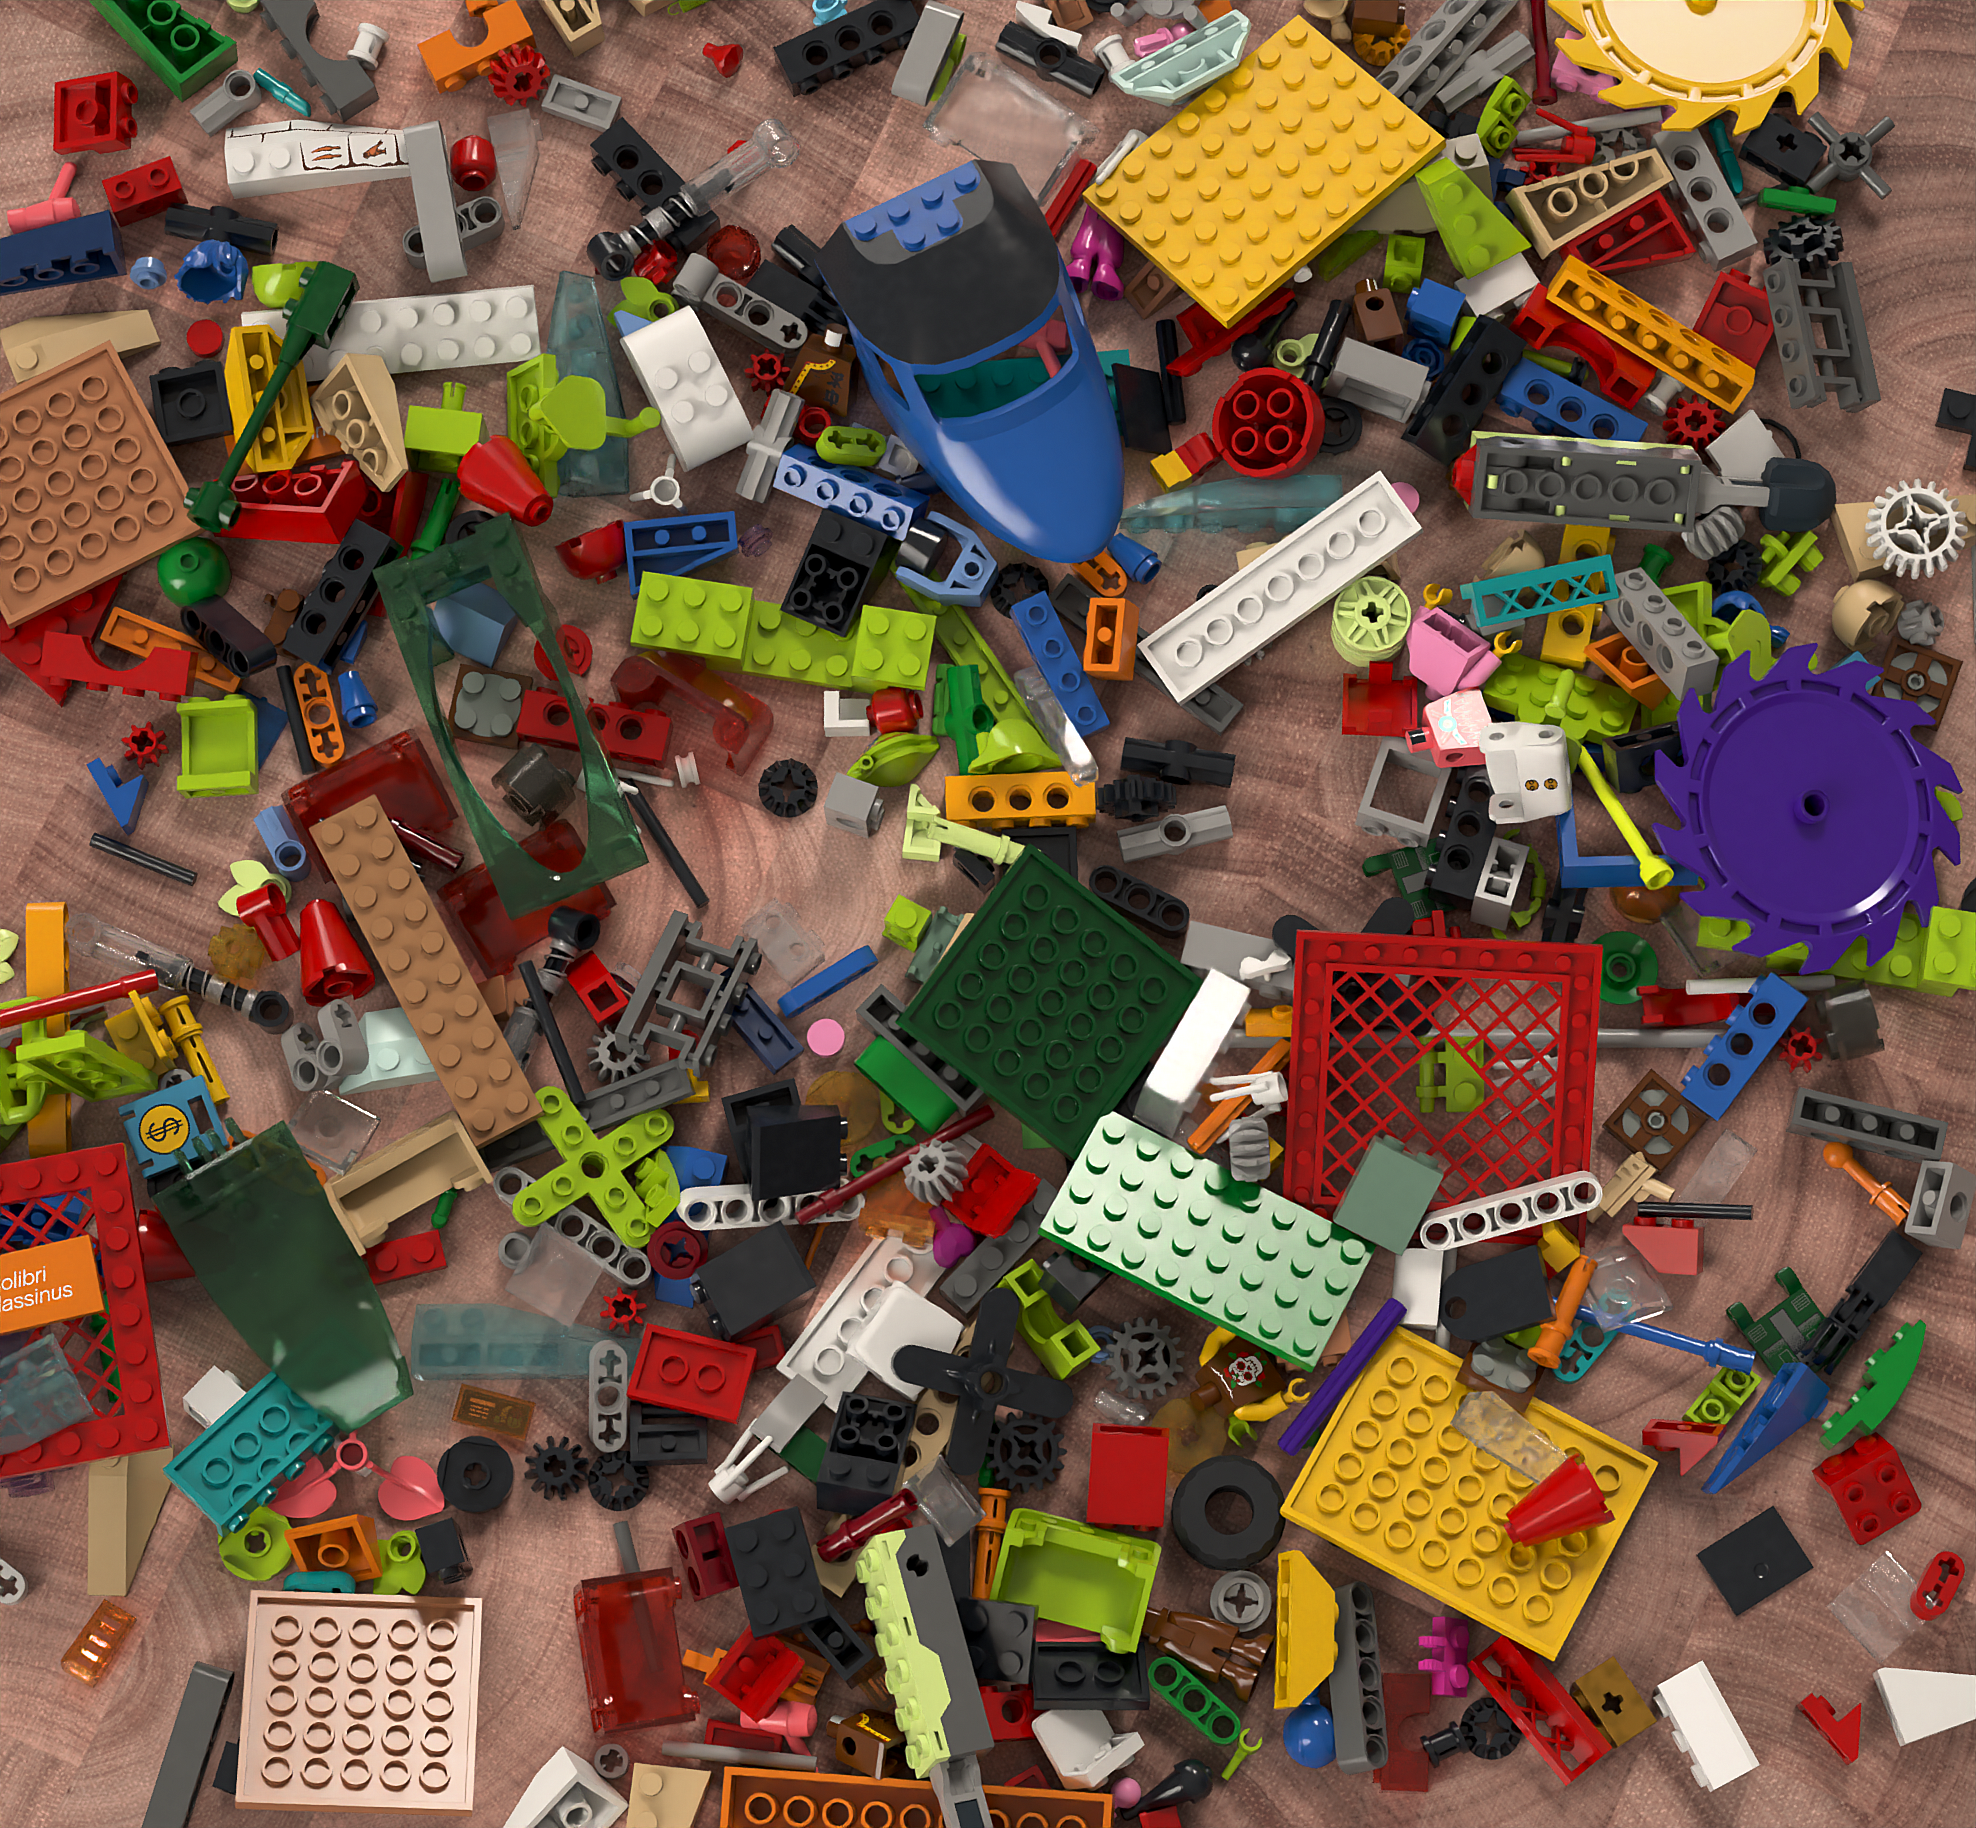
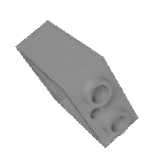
M1346 337L1334 360L1323 394L1347 400L1355 406L1405 424L1410 414H1416L1427 397L1431 382L1425 380L1429 367Z
M1383 736L1358 810L1355 825L1360 826L1364 832L1374 836L1385 834L1397 838L1399 843L1408 847H1418V845L1426 847L1453 767H1437L1430 749L1410 753L1406 739ZM1385 761L1438 778L1423 824L1370 807Z

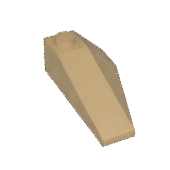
M147 309L32 317L0 330L3 349L17 385L108 340L111 341L120 360L161 344Z
M346 353L312 394L309 401L322 428L327 434L335 435L342 443L340 447L345 453L353 454L360 462V468L382 492H390L408 470L395 384L381 356Z
M172 1444V1448L89 1463L87 1595L127 1597L143 1558V1551L151 1531L155 1528L159 1518L158 1514L165 1496L168 1495L172 1482L164 1475L163 1468L174 1459V1444Z

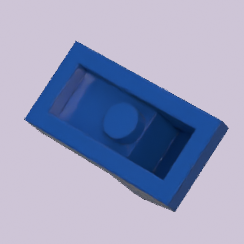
M100 758L86 764L127 836L135 831L148 790V780L144 775H140L120 786L123 782L112 764L106 767Z

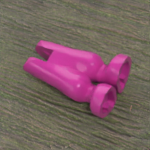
M1087 204L1082 223L1070 249L1073 262L1066 266L1075 292L1077 294L1084 293L1089 284L1091 264L1096 261L1098 265L1092 281V293L1100 299L1117 301L1122 299L1125 289L1124 284L1115 272L1116 269L1120 268L1124 260V236L1107 221L1100 220L1099 214Z

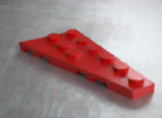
M128 571L12 629L9 628L0 611V653L61 708L67 698L66 693L69 686L49 684L50 676L39 675L45 631L90 637L93 644L117 595L116 590L123 576Z

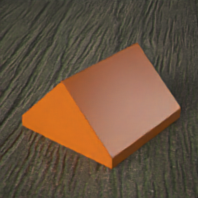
M1622 632L1584 647L1583 653L1630 696L1652 711L1671 691Z
M356 1514L284 1531V1537L300 1572L342 1571L350 1574L355 1582L382 1577L383 1569L374 1518Z

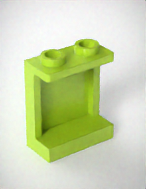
M238 694L226 695L224 700L210 701L206 697H192L187 699V703H178L177 712L181 715L182 775L177 776V791L186 799L259 794L258 708L250 699H246V696Z

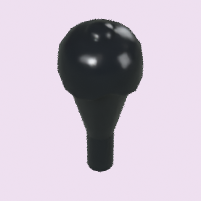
M1294 299L1287 302L1288 306L1286 309L1273 315L1261 324L1256 331L1240 336L1234 342L1231 357L1239 370L1248 372L1253 369L1268 367L1272 363L1274 358L1273 350L1283 326L1298 308V304Z
M1194 1758L1175 1764L1173 1766L1174 1771L1145 1796L1141 1797L1134 1807L1120 1809L1123 1819L1130 1821L1138 1817V1814L1152 1809L1188 1801L1196 1804L1204 1800L1213 1790L1212 1779L1214 1774L1209 1766H1205L1202 1761Z

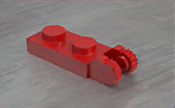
M438 1229L377 1244L369 1248L365 1247L366 1253L361 1256L355 1251L336 1257L338 1267H350L368 1261L370 1273L352 1275L341 1280L344 1290L371 1284L378 1286L448 1268Z

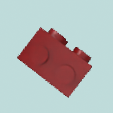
M983 1143L965 1167L968 1170L969 1178L960 1182L963 1185L964 1191L956 1190L952 1193V1202L943 1198L940 1204L971 1231L995 1239L998 1236H1003L1011 1229L1015 1221L1013 1217L1022 1206L1029 1204L1034 1199L1041 1179L1034 1173L1015 1168L989 1144Z
M1877 1432L1859 1438L1853 1446L1840 1454L1827 1457L1820 1466L1811 1470L1816 1482L1833 1497L1853 1540L1859 1545L1868 1543L1918 1513L1922 1507L1895 1448Z
M749 1624L705 1682L758 1723L763 1718L767 1719L774 1713L778 1707L780 1695L787 1687L791 1688L798 1682L803 1674L802 1667L805 1660L774 1636L756 1641Z

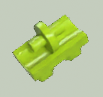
M1808 530L1805 534L1796 532L1791 539L1785 531H1781L1776 538L1765 534L1759 541L1765 550L1761 554L1762 563L1767 566L1761 572L1756 583L1761 588L1771 587L1783 597L1791 596L1800 586L1801 581L1790 569L1797 563L1805 572H1810L1824 559L1818 548L1813 544L1818 537L1811 530Z

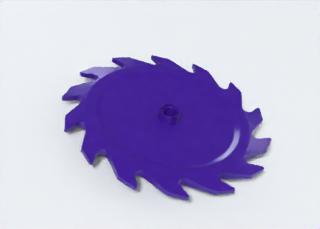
M1817 643L1786 649L1759 681L1754 680L1750 676L1751 651L1745 650L1740 656L1724 667L1711 714L1705 713L1702 710L1695 689H1688L1677 713L1684 765L1678 767L1660 749L1654 751L1655 782L1680 819L1681 828L1680 830H1674L1657 822L1653 823L1651 827L1664 854L1700 876L1705 882L1703 891L1682 892L1679 894V897L1702 917L1746 922L1751 929L1750 935L1733 945V951L1761 958L1793 944L1804 943L1808 947L1809 953L1798 972L1800 975L1830 969L1859 935L1867 940L1866 965L1868 967L1873 966L1893 949L1906 902L1914 905L1922 927H1928L1931 908L1937 906L1939 902L1932 859L1933 849L1940 850L1954 866L1961 864L1960 834L1937 800L1934 789L1936 786H1939L1956 794L1962 793L1963 789L1951 764L1914 740L1910 733L1912 727L1931 726L1936 721L1914 701L1869 695L1865 688L1866 683L1883 673L1884 669L1882 667L1855 660L1824 673L1813 674L1808 668V663L1818 647ZM1805 801L1811 805L1812 815L1806 812L1804 808Z

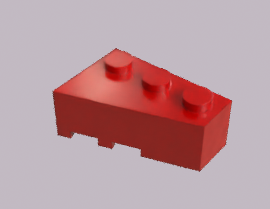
M1658 189L1566 243L1558 253L1564 262L1569 255H1572L1602 275L1610 277L1686 261L1697 251Z

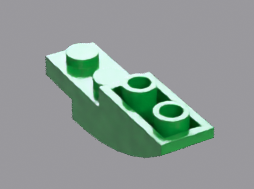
M1921 1319L1913 1327L1906 1322L1891 1337L1896 1342L1893 1347L1886 1353L1879 1348L1864 1363L1869 1370L1862 1378L1872 1388L1869 1390L1863 1385L1848 1400L1853 1407L1842 1416L1836 1411L1821 1426L1826 1433L1819 1441L1829 1451L1855 1425L1866 1435H1869L1896 1404L1910 1381L1922 1349L1926 1324Z

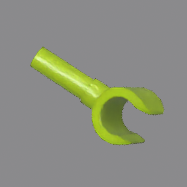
M1236 1416L1228 1418L1231 1424L1228 1429V1435L1240 1448L1244 1449L1240 1440L1242 1435L1247 1432L1255 1441L1257 1440V1432L1246 1421L1240 1420Z
M1250 1728L1245 1729L1240 1734L1237 1740L1238 1749L1220 1774L1227 1781L1242 1760L1244 1761L1247 1755L1255 1754L1262 1744L1261 1737L1256 1746H1246L1243 1738L1247 1735Z

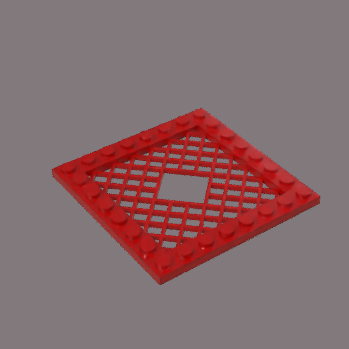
M1297 929L1282 1197L1333 1222V1213L1347 1187L1339 1192L1326 1177L1341 1164L1353 1176L1356 1170L1347 1159L1361 1146L1367 1150L1369 1146L1367 1141L1380 1129H1383L1387 1135L1398 1139L1404 1144L1418 1131H1421L1433 1144L1425 1154L1432 1156L1438 1150L1451 1164L1443 1172L1444 1176L1441 1182L1457 1170L1469 1184L1455 1198L1439 1184L1437 1189L1447 1200H1431L1422 1218L1430 1212L1469 1202L1461 1200L1472 1190H1475L1481 1198L1487 1197L1486 1193L1478 1185L1493 1172L1507 1185L1502 1192L1516 1189L1531 1174L1539 1182L1544 1181V1177L1537 1169L1550 1157V1179L1577 1171L1589 1172L1603 955L1602 944ZM1333 971L1346 972L1332 985ZM1357 972L1384 973V975L1370 987ZM1395 974L1423 976L1408 989ZM1353 976L1364 988L1365 992L1352 1004H1349L1336 989ZM1433 976L1461 978L1446 991ZM1391 978L1404 993L1390 1006H1387L1375 991ZM1472 978L1499 980L1484 993ZM1429 980L1442 995L1428 1008H1425L1413 993ZM1510 980L1538 982L1522 994ZM1465 982H1468L1480 997L1464 1011L1451 995ZM1548 982H1561V995ZM1506 984L1518 999L1502 1012L1489 997L1502 985ZM1544 986L1556 1001L1540 1014L1527 999ZM1333 994L1344 1006L1345 1010L1330 1022ZM1371 996L1384 1011L1367 1024L1354 1009ZM1409 998L1422 1013L1405 1026L1392 1011ZM1447 999L1460 1015L1447 1027L1443 1028L1431 1013ZM1485 1001L1498 1017L1482 1030L1469 1015ZM1523 1003L1536 1019L1520 1032L1507 1017ZM1560 1006L1559 1029L1557 1033L1545 1019ZM1351 1014L1364 1029L1347 1042L1334 1027ZM1389 1016L1402 1031L1385 1044L1372 1029ZM1427 1018L1440 1033L1423 1046L1411 1030ZM1465 1019L1478 1035L1462 1048L1449 1032ZM1503 1021L1516 1037L1500 1050L1487 1035ZM1541 1023L1554 1039L1538 1052L1525 1037ZM1331 1032L1344 1047L1328 1060ZM1369 1034L1381 1049L1365 1062L1353 1049V1046L1365 1035ZM1407 1036L1419 1051L1403 1064L1391 1048L1403 1037ZM1445 1037L1494 1092L1437 1141L1389 1086ZM1483 1039L1496 1055L1480 1068L1467 1052ZM1521 1041L1534 1057L1518 1070L1505 1054ZM1557 1045L1555 1071L1543 1056ZM1348 1051L1361 1067L1345 1080L1334 1068L1333 1064ZM1386 1053L1399 1069L1384 1082L1373 1071L1371 1066ZM1501 1059L1514 1074L1498 1088L1485 1072ZM1539 1061L1552 1076L1536 1090L1523 1074ZM1329 1070L1341 1085L1326 1097L1327 1073ZM1366 1071L1379 1087L1367 1098L1363 1099L1351 1084ZM1519 1079L1532 1094L1515 1107L1503 1092ZM1555 1082L1553 1109L1541 1094ZM1346 1089L1359 1105L1343 1117L1330 1102ZM1385 1091L1396 1103L1397 1107L1381 1119L1368 1104ZM1499 1097L1512 1112L1495 1125L1483 1110ZM1537 1099L1550 1114L1533 1127L1521 1112ZM1327 1107L1339 1122L1324 1135L1325 1110ZM1365 1109L1377 1124L1361 1137L1348 1122ZM1403 1111L1415 1126L1399 1139L1386 1124ZM1479 1115L1491 1130L1475 1143L1464 1131L1463 1127ZM1517 1117L1529 1132L1514 1145L1501 1129ZM1553 1120L1551 1146L1539 1131ZM1342 1127H1345L1357 1142L1341 1155L1329 1142V1139ZM1456 1133H1459L1471 1148L1459 1159L1455 1160L1445 1150L1443 1145ZM1494 1135H1497L1509 1150L1493 1162L1481 1147ZM1535 1136L1546 1148L1547 1152L1531 1164L1519 1149ZM1325 1145L1337 1160L1322 1172L1323 1147ZM1406 1146L1403 1150L1413 1154ZM1477 1152L1489 1168L1473 1180L1460 1165ZM1515 1154L1527 1167V1170L1511 1182L1498 1167ZM1582 1182L1575 1187L1574 1196L1579 1199H1587L1589 1183ZM1323 1183L1333 1195L1321 1194V1184ZM1550 1192L1544 1193L1538 1198L1537 1204L1549 1194L1548 1205L1537 1206L1542 1209H1550L1557 1203V1196ZM1507 1203L1501 1208L1500 1216L1507 1220L1514 1219L1519 1215L1521 1207L1517 1204ZM1587 1211L1557 1219L1579 1241V1247L1585 1248ZM1471 1213L1464 1218L1463 1225L1467 1229L1476 1230L1483 1224L1484 1217L1478 1213ZM1434 1223L1428 1227L1426 1235L1430 1239L1439 1240L1446 1235L1447 1228L1443 1224ZM1419 1224L1411 1239H1421ZM1542 1224L1478 1242L1533 1245L1543 1237Z
M121 1142L0 1165V1213L14 1222L4 1237L0 1239V1253L3 1249L9 1253L17 1251L7 1243L20 1226L36 1237L29 1248L39 1246L41 1242L45 1244L54 1243L46 1235L58 1219L74 1230L68 1239L79 1237L80 1234L82 1236L90 1235L92 1243L96 1245L94 1248L95 1258L101 1252L104 1277L99 1274V1278L102 1283V1293L107 1292L110 1315L106 1312L98 1314L108 1322L95 1339L79 1328L86 1317L77 1318L74 1323L70 1321L61 1322L69 1330L57 1346L41 1336L46 1326L36 1328L3 1375H0V1390L5 1385L20 1395L8 1414L0 1409V1416L4 1418L0 1423V1436L9 1423L24 1432L23 1434L0 1438V1480L172 1448L126 1145ZM91 1190L93 1202L79 1192ZM67 1194L56 1210L40 1200ZM74 1197L90 1207V1210L79 1225H76L62 1215ZM28 1202L18 1217L2 1207ZM36 1204L52 1214L40 1233L24 1222ZM94 1215L98 1239L84 1230ZM111 1328L116 1353L101 1344ZM75 1332L91 1343L79 1362L63 1351ZM36 1340L53 1350L41 1368H38L24 1358ZM97 1348L114 1359L101 1377L85 1366ZM59 1355L75 1366L63 1384L46 1373ZM20 1362L37 1373L24 1391L8 1381ZM117 1366L121 1391L107 1382ZM80 1371H83L97 1381L85 1400L68 1389ZM42 1378L58 1388V1391L46 1407L30 1396ZM103 1386L119 1397L107 1415L90 1404ZM64 1393L81 1404L69 1422L52 1412ZM26 1400L42 1411L30 1429L13 1419ZM124 1404L125 1415L115 1416ZM86 1409L101 1418L77 1423ZM48 1416L62 1425L61 1427L38 1431Z

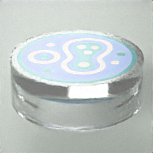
M618 962L610 972L617 985L633 995L642 975L633 967L623 962Z

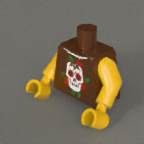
M1220 1326L1209 1334L1199 1356L1202 1368L1195 1374V1379L1200 1387L1190 1393L1191 1403L1199 1412H1204L1214 1406L1219 1415L1224 1419L1236 1416L1240 1420L1264 1422L1287 1410L1293 1401L1306 1403L1312 1397V1392H1308L1301 1397L1295 1396V1388L1298 1385L1304 1384L1306 1382L1305 1379L1296 1378L1287 1387L1261 1347Z

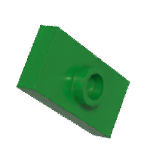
M1790 186L1787 191L1765 187L1758 194L1757 205L1759 207L1805 215L1806 213H1811V216L1824 214L1825 218L1835 212L1837 200L1809 195L1810 190L1802 187Z

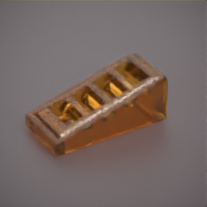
M104 1599L60 1660L62 1669L89 1687L94 1688L133 1628L137 1618ZM107 1616L120 1624L121 1627L117 1631L102 1622L103 1618ZM99 1630L112 1638L111 1641L107 1643L94 1635L95 1631ZM89 1643L102 1651L100 1656H97L85 1647ZM81 1657L92 1664L91 1669L77 1661L78 1658Z

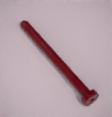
M1530 0L1537 89L1532 92V102L1538 106H1548L1558 101L1557 90L1551 88L1545 0Z

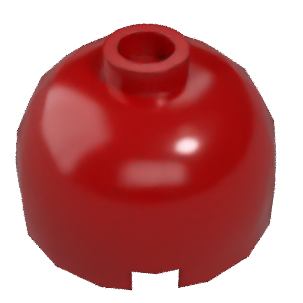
M618 519L610 522L603 528L592 529L554 546L564 569L574 578L580 580L595 578L598 585L618 577L616 569L627 561L623 520Z

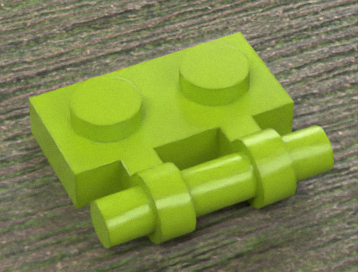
M1423 1036L1419 1038V1041L1425 1046L1434 1037ZM1476 1036L1452 1037L1463 1048ZM1446 1038L1445 1051H1434L1433 1047L1416 1062V1064H1419V1085H1416V1097L1419 1098L1420 1112H1435L1436 1097H1445L1446 1112H1471L1484 1101V1080ZM1483 1039L1467 1052L1480 1068L1484 1065ZM1445 1063V1085H1434V1064Z

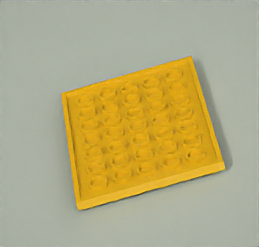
M1297 15L1242 60L1232 73L1219 79L1126 156L1101 185H1097L1095 182L1082 195L1084 202L1223 326L1229 329L1446 148L1445 138L1300 15Z
M1397 1325L1346 1390L1279 1513L1288 1520L1554 1662L1659 1462L1532 1396L1525 1413H1522L1457 1382L1455 1378L1464 1359ZM1578 1452L1582 1463L1585 1462L1606 1499L1604 1503L1608 1508L1607 1511L1611 1510L1616 1520L1607 1525L1526 1548L1523 1547L1521 1542L1513 1545L1502 1525L1509 1521L1505 1513L1569 1456Z

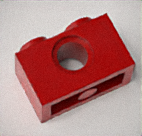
M170 156L102 180L107 198L120 228L167 211L171 202L189 203Z
M1031 1683L1011 1685V1691L998 1692V1686L979 1687L994 1743L1038 1740L1032 1730V1722L1046 1710H1033ZM1003 1704L1008 1705L1012 1711L1011 1722L1006 1721L1002 1716Z

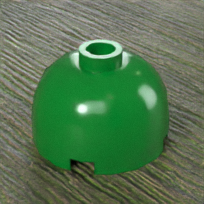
M200 535L182 541L160 554L157 563L160 587L167 599L180 608L215 594L223 598L228 592L232 580L230 562L223 549L210 538Z

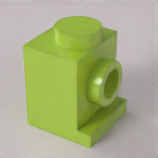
M899 894L884 918L885 929L882 932V936L915 953L932 922V912Z

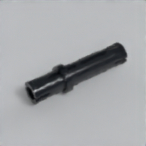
M1335 299L1330 302L1312 353L1305 358L1303 363L1304 373L1301 380L1306 382L1317 396L1324 378L1330 375L1332 370L1331 360L1348 318L1353 311L1351 305L1345 302L1341 314H1338L1337 312L1342 300Z

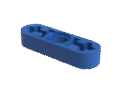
M869 945L863 946L784 994L777 1001V1004L787 1019L793 1018L872 970L879 963V960Z

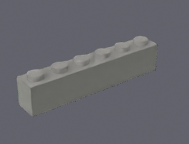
M1190 921L1180 963L1204 982L1211 978L1223 981L1222 986L1232 990L1243 991L1245 987L1259 990V995L1266 998L1281 999V995L1293 998L1295 960L1292 958V968L1271 973L1272 978L1269 981L1264 979V975L1252 979L1245 978V980L1240 978L1239 969L1244 958L1252 957L1260 961H1266L1274 950H1279L1272 939ZM1357 972L1362 978L1364 977L1363 972ZM1395 974L1408 987L1410 975ZM1361 1005L1354 1009L1358 1014L1369 1016V1021L1371 1022L1377 1017ZM1383 1020L1379 1023L1380 1025L1389 1026V1024Z

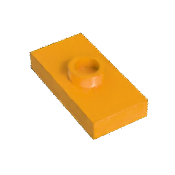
M1276 1005L1273 1008H1245L1246 1036L1291 1037L1292 1006Z

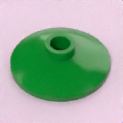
M1613 931L1600 936L1592 943L1602 944L1601 1000L1614 1005L1632 1004L1642 999V996H1637V987L1655 985L1658 976V960L1653 948L1642 937L1627 931ZM1616 965H1621L1625 968L1626 975L1617 977L1614 975L1612 968Z

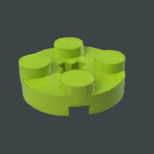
M259 1506L249 1515L250 1520L237 1533L231 1531L224 1538L218 1534L219 1553L226 1568L237 1577L251 1582H267L272 1580L288 1567L293 1558V1554L284 1537V1531L292 1529L289 1520L285 1516L272 1511L267 1506ZM259 1533L265 1534L263 1540L267 1544L263 1551L258 1549L255 1553L249 1552L251 1545L247 1542L250 1535L257 1537Z

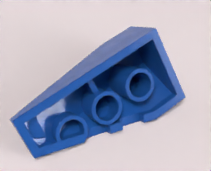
M664 1145L659 1147L666 1152L678 1179L680 1193L692 1187L725 1185L730 1165L727 1155L693 1147ZM697 1202L693 1204L689 1209V1216L699 1214L703 1209L704 1203ZM675 1208L662 1223L666 1224L676 1219L681 1222L684 1221ZM701 1230V1232H704L709 1248L713 1230ZM685 1237L679 1240L676 1245L667 1243V1246L671 1248L670 1261L679 1253L688 1254L684 1249ZM654 1270L656 1300L693 1309L695 1300L689 1288L691 1277L674 1280L666 1278Z
M1802 1362L1784 1363L1700 1490L1706 1494H1716L1810 1421L1811 1417L1816 1419L1828 1404V1399L1825 1396L1830 1388Z

